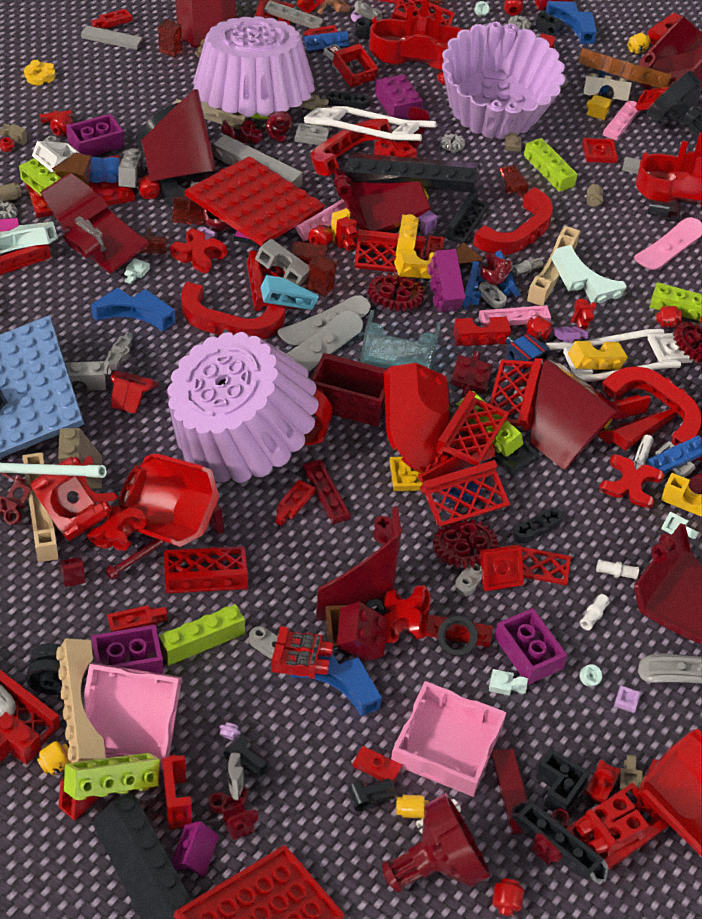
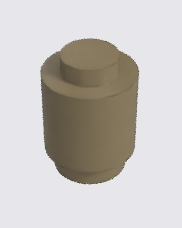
M18 183L0 186V200L3 203L16 200L22 196Z
M592 184L587 189V204L591 207H598L603 202V189L598 184Z

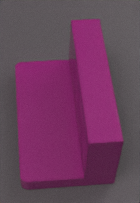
M201 821L186 824L171 861L174 869L177 871L189 868L200 877L205 876L219 835Z

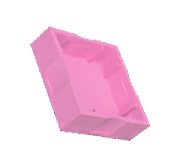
M97 663L89 664L84 693V711L94 729L104 739L106 758L150 753L160 759L159 769H163L162 758H167L170 754L182 677Z
M425 681L414 703L411 717L404 725L393 748L391 759L402 764V768L474 797L502 730L506 712L478 701L465 699L450 690Z

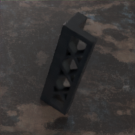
M475 190V193L470 192L447 227L446 239L460 244L467 242L489 208V203L478 200L479 190ZM477 205L483 208L476 210L475 206ZM475 215L477 218L470 219L469 216ZM467 224L470 225V227H468V228H463V226H462V225H467ZM463 234L464 238L458 237L456 235Z

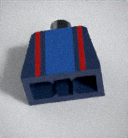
M525 334L518 339L514 335L507 337V358L509 360L534 362L535 358H541L544 363L548 359L550 348L532 336ZM525 367L522 370H520L521 373H523L529 367Z

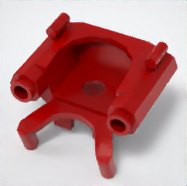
M70 456L58 465L87 466L92 465L93 458L88 456L81 463L77 456L74 458ZM41 475L31 482V487L57 528L69 541L108 517L110 511H112L108 501H114L118 498L116 493L94 492L89 487L86 476ZM70 491L78 493L79 500L76 503H71L67 498Z

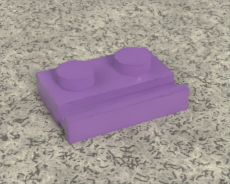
M568 326L551 327L553 329L551 335L563 340V342H574V339H580V337L588 339V331L573 326V329Z

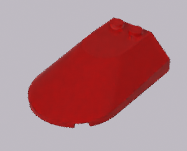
M418 363L390 366L384 372L388 440L393 450L397 449L403 457L401 460L407 466L423 474L426 471V466L435 462V457L438 455L436 453L438 440L451 420L450 390L447 377Z
M151 454L144 458V462L140 466L135 465L129 473L120 493L118 507L122 511L127 508L140 509L150 521L143 529L135 530L136 532L181 547L204 535L205 530L209 526L212 513L217 506L219 493L212 470L202 465L165 455Z
M694 729L665 752L642 779L638 794L702 857V732L699 729Z

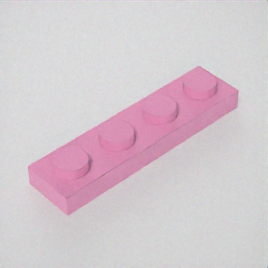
M628 100L604 129L603 136L617 141L641 111L636 110L637 102Z
M341 199L296 226L295 229L302 241L308 240L310 230L318 225L331 226L332 213L347 209L345 201Z
M547 305L479 310L482 327H488L490 317L507 316L509 326L527 324L531 317L534 319L539 315L551 321Z

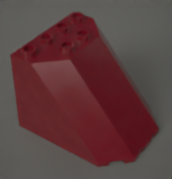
M175 0L178 39L182 42H189L190 46L194 48L200 47V42L206 38L207 33L210 32L212 27L217 26L220 22H227L229 19L236 18V0Z
M681 15L642 57L639 65L671 74L668 87L690 70L702 81V32ZM640 83L646 90L659 88Z

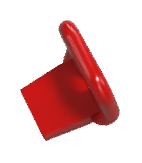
M114 371L111 374V380L114 383L111 407L137 414L144 392L149 391L151 388H158L159 383L128 372Z

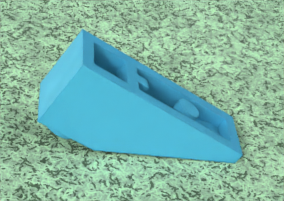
M266 275L260 287L264 303L312 310L319 298L317 294L281 277Z

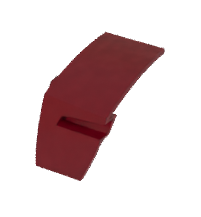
M72 173L67 174L40 192L64 230L63 238L69 247L85 258L90 257L109 274H112L149 245L146 239L118 218L98 194Z

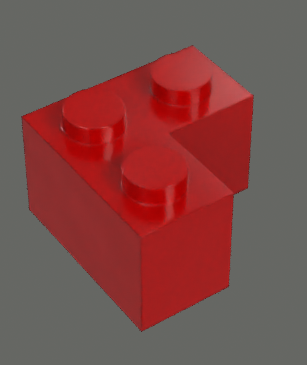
M5 712L0 717V762L10 753L27 765L42 750L40 735Z

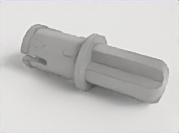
M542 259L524 260L523 263L513 265L511 272L515 276L522 273H530L532 270L543 266Z

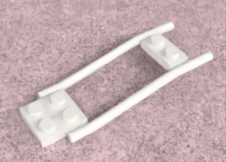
M342 106L315 108L304 117L305 123H311V125L334 126L389 140L421 141L422 135L414 134L419 127H436V121L403 120ZM345 113L371 119H388L389 123L400 126L392 133L338 120Z
M645 329L585 340L590 341L593 346L602 345L604 342H619L648 336V341L659 362L636 367H645L652 370L680 368L681 363H692L693 359L689 360L688 355H683L684 351L679 350L680 346L675 345L676 341L673 340V333H664L663 329ZM575 342L545 343L550 350L564 349L563 353L572 372L584 382L605 380L615 372L609 371L593 374L592 369H576L568 355Z

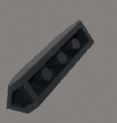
M524 801L512 808L511 816L518 826L532 840L538 833L543 834L561 852L562 858L559 862L569 870L591 882H606L608 873L606 861L531 801Z

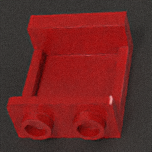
M171 755L167 758H162L169 830L181 829L186 824L192 823L190 796L176 798L174 785L186 782L185 756Z

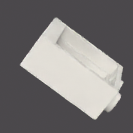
M37 141L32 156L51 172H55L52 169L74 153L79 152L68 143Z

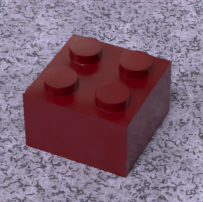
M360 601L340 608L337 646L363 662L384 657L387 618Z

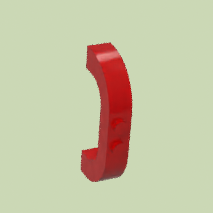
M372 119L354 124L392 133L388 119ZM343 129L311 152L310 157L315 172L322 176H330L334 173L333 170L335 168L339 169L336 159L338 156L359 143L369 140H383L384 138Z
M532 188L524 195L522 206L534 214L532 218L515 231L508 233L498 232L484 225L475 232L473 246L491 254L501 251L503 255L514 254L523 250L529 244H533L539 236H543L549 228L553 212L551 200L539 189Z
M186 281L181 292V307L184 318L192 326L217 335L226 332L233 335L244 332L249 336H257L265 340L278 333V330L285 323V308L269 304L261 316L245 319L202 306L200 303L203 300V286Z
M626 367L615 371L602 382L603 392L615 401L619 400L630 390L642 389L648 391L678 413L684 422L672 434L673 445L676 446L698 435L700 436L701 414L698 405L683 388L675 386L669 378H664L649 368Z

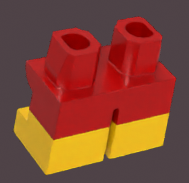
M348 209L332 213L331 231L333 233V241L339 249L345 247L347 251L356 249L355 238L358 235V231L356 229L357 221L350 220Z

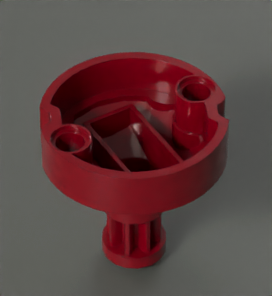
M446 793L424 805L426 811L423 817L422 840L410 847L408 852L394 860H387L381 863L384 879L396 893L403 891L405 886L421 877L426 878L437 871L461 884H466L469 888L491 877L487 863L472 833L455 804Z

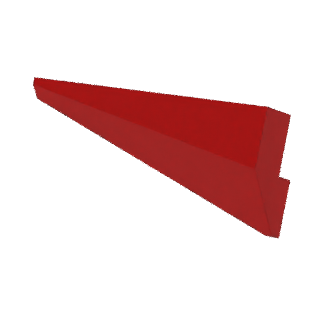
M669 408L599 431L596 436L608 445L614 442L626 451L642 439V436H651L677 416L678 413Z
M472 430L474 435L480 434V431ZM464 431L461 438L469 436L468 431ZM484 439L477 440L479 445L487 444ZM472 441L464 442L466 448L474 446ZM460 443L451 445L456 450L462 449ZM492 443L482 461L496 456L494 443ZM477 451L469 452L470 456L478 459L479 454ZM444 452L443 455L438 454L435 457L433 464L426 466V471L423 474H418V479L423 483L426 480L453 473L474 464Z

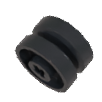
M45 643L33 648L29 660L30 666L26 674V683L33 690L46 695H61L62 680L59 679L60 661L56 657L57 649L61 647V644Z

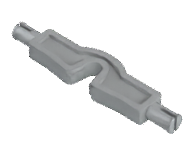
M126 332L124 336H120L113 344L112 350L109 351L105 360L103 370L105 374H111L112 370H117L121 362L129 358L133 337L131 332Z

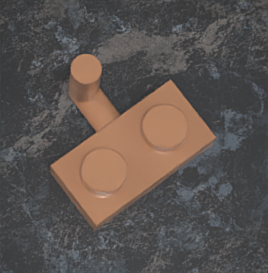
M325 0L319 5L317 13L322 14L326 4L333 6L334 10L339 13L349 12L351 7L343 0Z

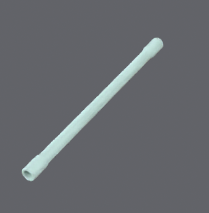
M0 463V473L103 478L107 472L104 465Z

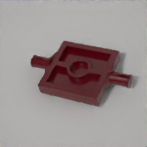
M475 351L472 358L458 354L450 384L464 389L462 398L465 397V394L467 395L469 390L482 394L486 392L493 364L479 361L480 352L476 356L477 351Z

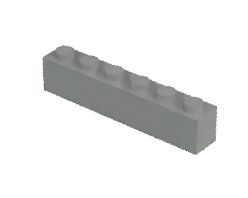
M223 135L213 143V157L229 165H233L250 156L287 181L292 182L298 188L302 186L303 172L227 135Z

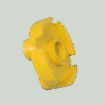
M33 60L25 67L24 77L28 83L33 85H43V82L46 81L51 83L55 79L54 65Z

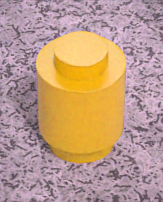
M403 795V797H397L396 815H402V818L422 819L426 811L424 805L429 800H424V795Z

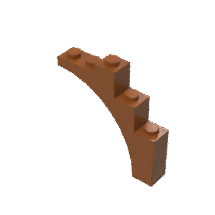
M583 47L578 59L579 63L588 67L659 88L668 87L671 74L630 63Z

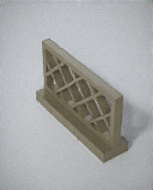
M176 99L175 104L180 103L182 100ZM201 101L204 116L207 120L219 124L226 120L232 128L237 130L247 120V117L237 112L228 113L223 111L222 108H212L208 103Z

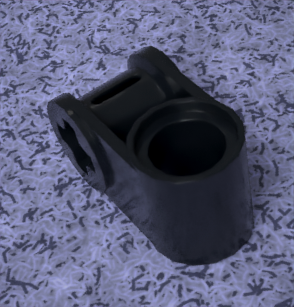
M539 12L537 14L536 30L556 36L558 31L563 29L564 23L561 19L551 16L546 12Z

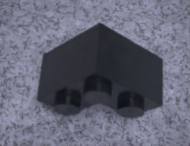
M550 749L540 763L536 778L551 787L547 793L544 806L551 811L560 808L568 812L585 787L590 772L553 749Z

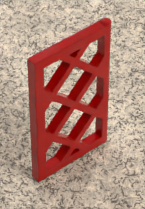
M522 547V552L526 553V555L522 556V560L524 561L530 557L535 565L529 568L523 563L524 578L567 586L572 556ZM534 555H543L547 558L540 562ZM555 558L564 559L566 563L560 566ZM551 561L556 569L549 572L543 565ZM540 568L545 575L534 574L531 571ZM560 571L564 579L554 578L552 575Z

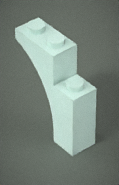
M54 223L20 225L11 231L0 232V254L19 248L53 242L58 239Z
M571 245L556 248L551 257L567 290L578 291L584 288L591 303H604L609 299H618L626 289L624 281L607 279L590 270L578 258Z

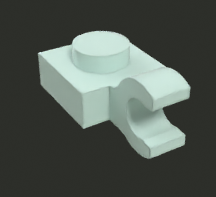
M134 258L126 267L125 275L128 277L125 279V282L132 284L136 277L142 279L150 269V263Z
M670 512L661 529L673 534L680 523L687 525L688 520ZM686 526L688 536L696 539L699 532Z
M493 669L489 691L510 695L511 690L526 693L528 678L517 677L513 679L514 673Z

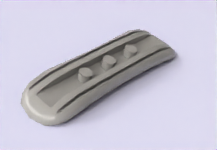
M361 295L353 296L315 316L279 329L278 335L285 343L297 347L323 328L340 312L352 310L359 314L362 319L369 312L371 305L365 297Z
M352 310L340 312L318 332L286 354L307 368L309 373L318 365L323 352L332 354L358 335L363 328V321L359 314Z
M665 653L650 654L639 662L638 673L641 679L653 683H702V657Z

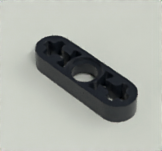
M329 91L326 93L325 98L329 100L328 105L367 109L370 103V98L367 95Z
M550 508L516 525L513 538L518 543H527L559 527L562 523L563 513L559 509ZM540 523L543 525V528H536L533 524Z

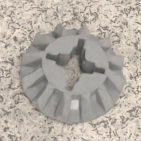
M515 15L508 20V24L512 23L518 26L520 30H529L531 27L530 20L526 17Z
M444 134V137H441L440 145L448 151H460L465 147V140L462 136H457V134Z
M1 201L0 219L15 218L18 213L15 205L10 204L9 201L6 203Z

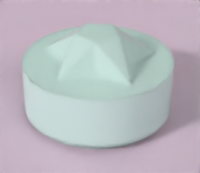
M480 1L474 10L478 16L483 17L488 14L490 8L486 2Z
M589 664L581 669L580 679L584 685L592 687L601 682L602 672L596 665Z

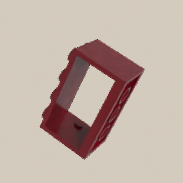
M323 352L311 380L315 382L316 389L322 392L330 401L333 409L332 415L376 427L380 426L385 413L384 372L387 369Z

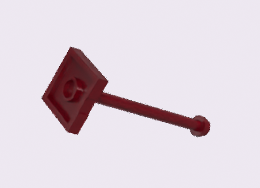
M217 504L210 518L209 525L219 535L225 531L222 510ZM155 539L116 566L109 565L108 569L105 570L107 576L111 580L118 579L120 572L165 542Z

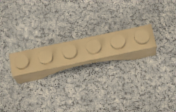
M568 226L563 227L547 264L541 273L535 276L530 285L528 302L544 306L560 277L551 257L556 248L571 245L573 250H575L580 230Z
M43 453L23 455L24 464H44ZM25 474L26 483L31 486V482L43 474ZM32 489L28 497L38 562L58 559L53 520Z
M65 639L61 647H58L56 657L60 661L61 698L64 699L65 704L63 718L67 721L65 736L69 740L68 759L71 760V763L106 758L104 739L88 720L81 700L83 674L93 660L91 640Z

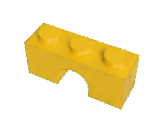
M411 214L402 215L396 256L399 249L414 251L418 217Z
M399 249L394 262L398 275L431 279V275L427 271V265L430 263L434 252H431L428 261L420 259L415 251Z
M575 341L568 352L576 369L620 370L628 358L619 342H604L600 350H597L590 341Z
M671 473L665 485L661 501L702 517V494H696L690 490L689 479Z

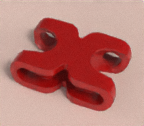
M194 228L186 232L187 243L176 241L169 247L172 257L182 263L192 262L193 268L202 273H208L212 269L210 258L222 260L228 255L225 244L214 238L205 240L204 233Z
M612 455L610 465L621 472L622 478L616 482L602 481L599 486L600 491L615 498H622L628 493L629 501L632 504L647 509L652 508L654 500L652 496L642 491L641 486L648 481L661 482L665 476L664 473L649 465H641L636 470L631 459L620 455Z
M111 506L112 511H110L107 521L99 527L92 528L86 537L96 547L107 549L113 545L116 550L126 551L132 544L127 539L129 535L137 529H143L150 520L140 509L127 508L122 511L118 506Z
M426 585L415 586L412 595L405 600L396 592V589L387 591L384 602L386 609L390 611L384 615L387 618L385 639L387 644L397 642L400 633L410 628L411 633L416 639L426 637L428 622L422 616L430 610L431 600L430 592Z

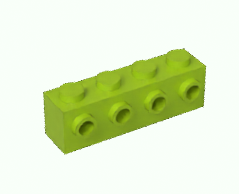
M542 138L526 143L525 158L533 164L559 192L575 187L577 173Z
M35 158L19 166L21 180L40 195L42 190L61 179L55 172H51Z
M657 282L649 308L660 310L662 306H677L679 310H682V317L700 322L702 317V294Z
M476 394L475 398L484 401ZM464 398L460 400L458 403H456L457 409L459 408ZM475 406L477 413L484 411L483 408ZM492 415L494 420L502 419V416ZM487 416L479 417L481 422L489 421ZM475 418L467 420L469 425L477 424ZM507 420L493 442L494 449L497 453L501 452L507 457L523 445L521 433ZM492 426L484 427L486 433L494 431ZM480 428L474 429V430L480 431V434H482Z
M234 604L230 607H224L215 613L204 615L193 622H187L176 629L167 630L159 635L161 654L169 666L244 635L245 618L237 605Z
M141 753L66 763L64 792L75 800H84L87 796L105 797L108 793L114 792L125 794L129 790L134 789L140 791L148 790L149 787L158 786L160 759L150 753Z

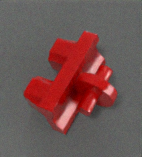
M578 299L574 304L575 312L571 322L577 323V326L583 330L589 329V322L594 319L593 313L597 307L596 302L589 304L585 299Z
M600 760L584 794L589 796V800L597 804L605 802L621 769L612 767L605 761Z

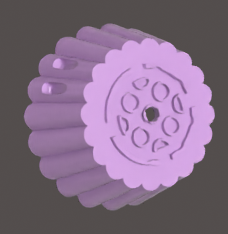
M259 16L253 18H232L227 20V22H220L217 26L212 27L206 35L193 80L194 89H198L201 101L209 102L208 104L212 108H222L223 111L228 113L239 112L246 117H251L255 113L266 117L274 111H288L290 107H298L302 105V101L310 99V93L315 90L314 79L300 33L293 26L287 25L286 22L277 21L273 18L265 19Z
M492 22L487 24V26L476 24L471 27V30H461L458 32L457 38H452L448 41V49L442 53L444 62L442 69L449 105L453 110L454 117L460 119L462 126L470 127L473 133H482L487 138L495 136L499 139H505V136L510 135V131L517 133L516 137L519 133H526L531 126L536 124L559 95L560 87L565 82V77L562 74L565 66L558 60L559 53L555 49L549 48V42L546 39L536 37L535 33L531 30H520L518 26L512 23L504 26L499 22Z
M226 332L218 338H207L203 345L194 346L190 350V355L180 359L179 368L173 371L171 375L172 384H170L167 390L169 396L168 405L179 449L183 452L184 460L212 470L214 479L218 482H226L232 478L238 483L246 482L252 475L264 477L270 473L273 466L285 465L291 457V452H296L303 447L305 443L304 434L309 433L315 425V420L311 415L317 411L319 403L313 396L316 392V384L307 378V368L297 363L290 355L261 338L249 336L244 332H239L235 335ZM222 379H226L225 385H218Z

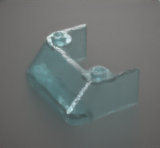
M370 310L361 352V363L388 369L390 366L418 363L432 370L441 322H437L435 334L423 333L419 336L418 341L383 335V327L373 323L374 310Z

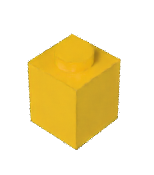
M594 94L592 99H589L587 102V115L605 120L609 113L611 99Z

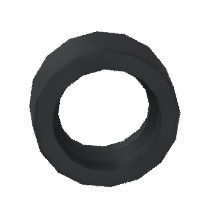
M463 616L447 618L440 625L438 631V642L441 649L452 656H464L470 653L478 639L474 623ZM453 624H462L469 630L470 640L463 648L455 649L446 642V630Z

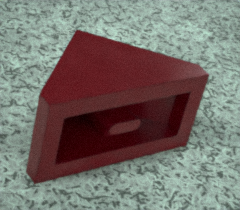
M80 557L59 561L65 587L86 583L84 565Z

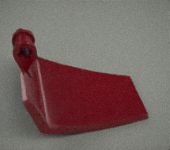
M193 89L141 140L151 181L205 172L217 173L200 93L198 89Z
M338 168L333 170L336 176L334 185L337 188V194L345 201L346 207L350 212V218L357 221L356 226L360 230L386 232L401 225L402 215L411 214L419 217L431 209L420 181L404 183L354 182Z
M546 360L543 363L538 384L530 443L559 467L566 470L613 417L623 419L627 414L606 399L604 394L596 391L592 385L585 383L562 364Z
M393 506L392 520L387 516H379L374 521L373 538L383 546L346 573L318 588L316 621L326 620V606H348L359 601L366 605L372 599L385 602L387 591L394 590L402 532L398 506Z
M680 523L672 535L662 534L659 538V543L652 547L653 560L635 583L634 590L638 609L643 615L685 638L702 644V566L691 551L686 525Z

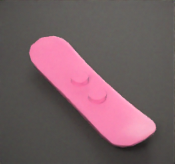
M685 218L654 244L636 254L634 260L650 270L661 268L699 239L702 235L701 221L695 218Z

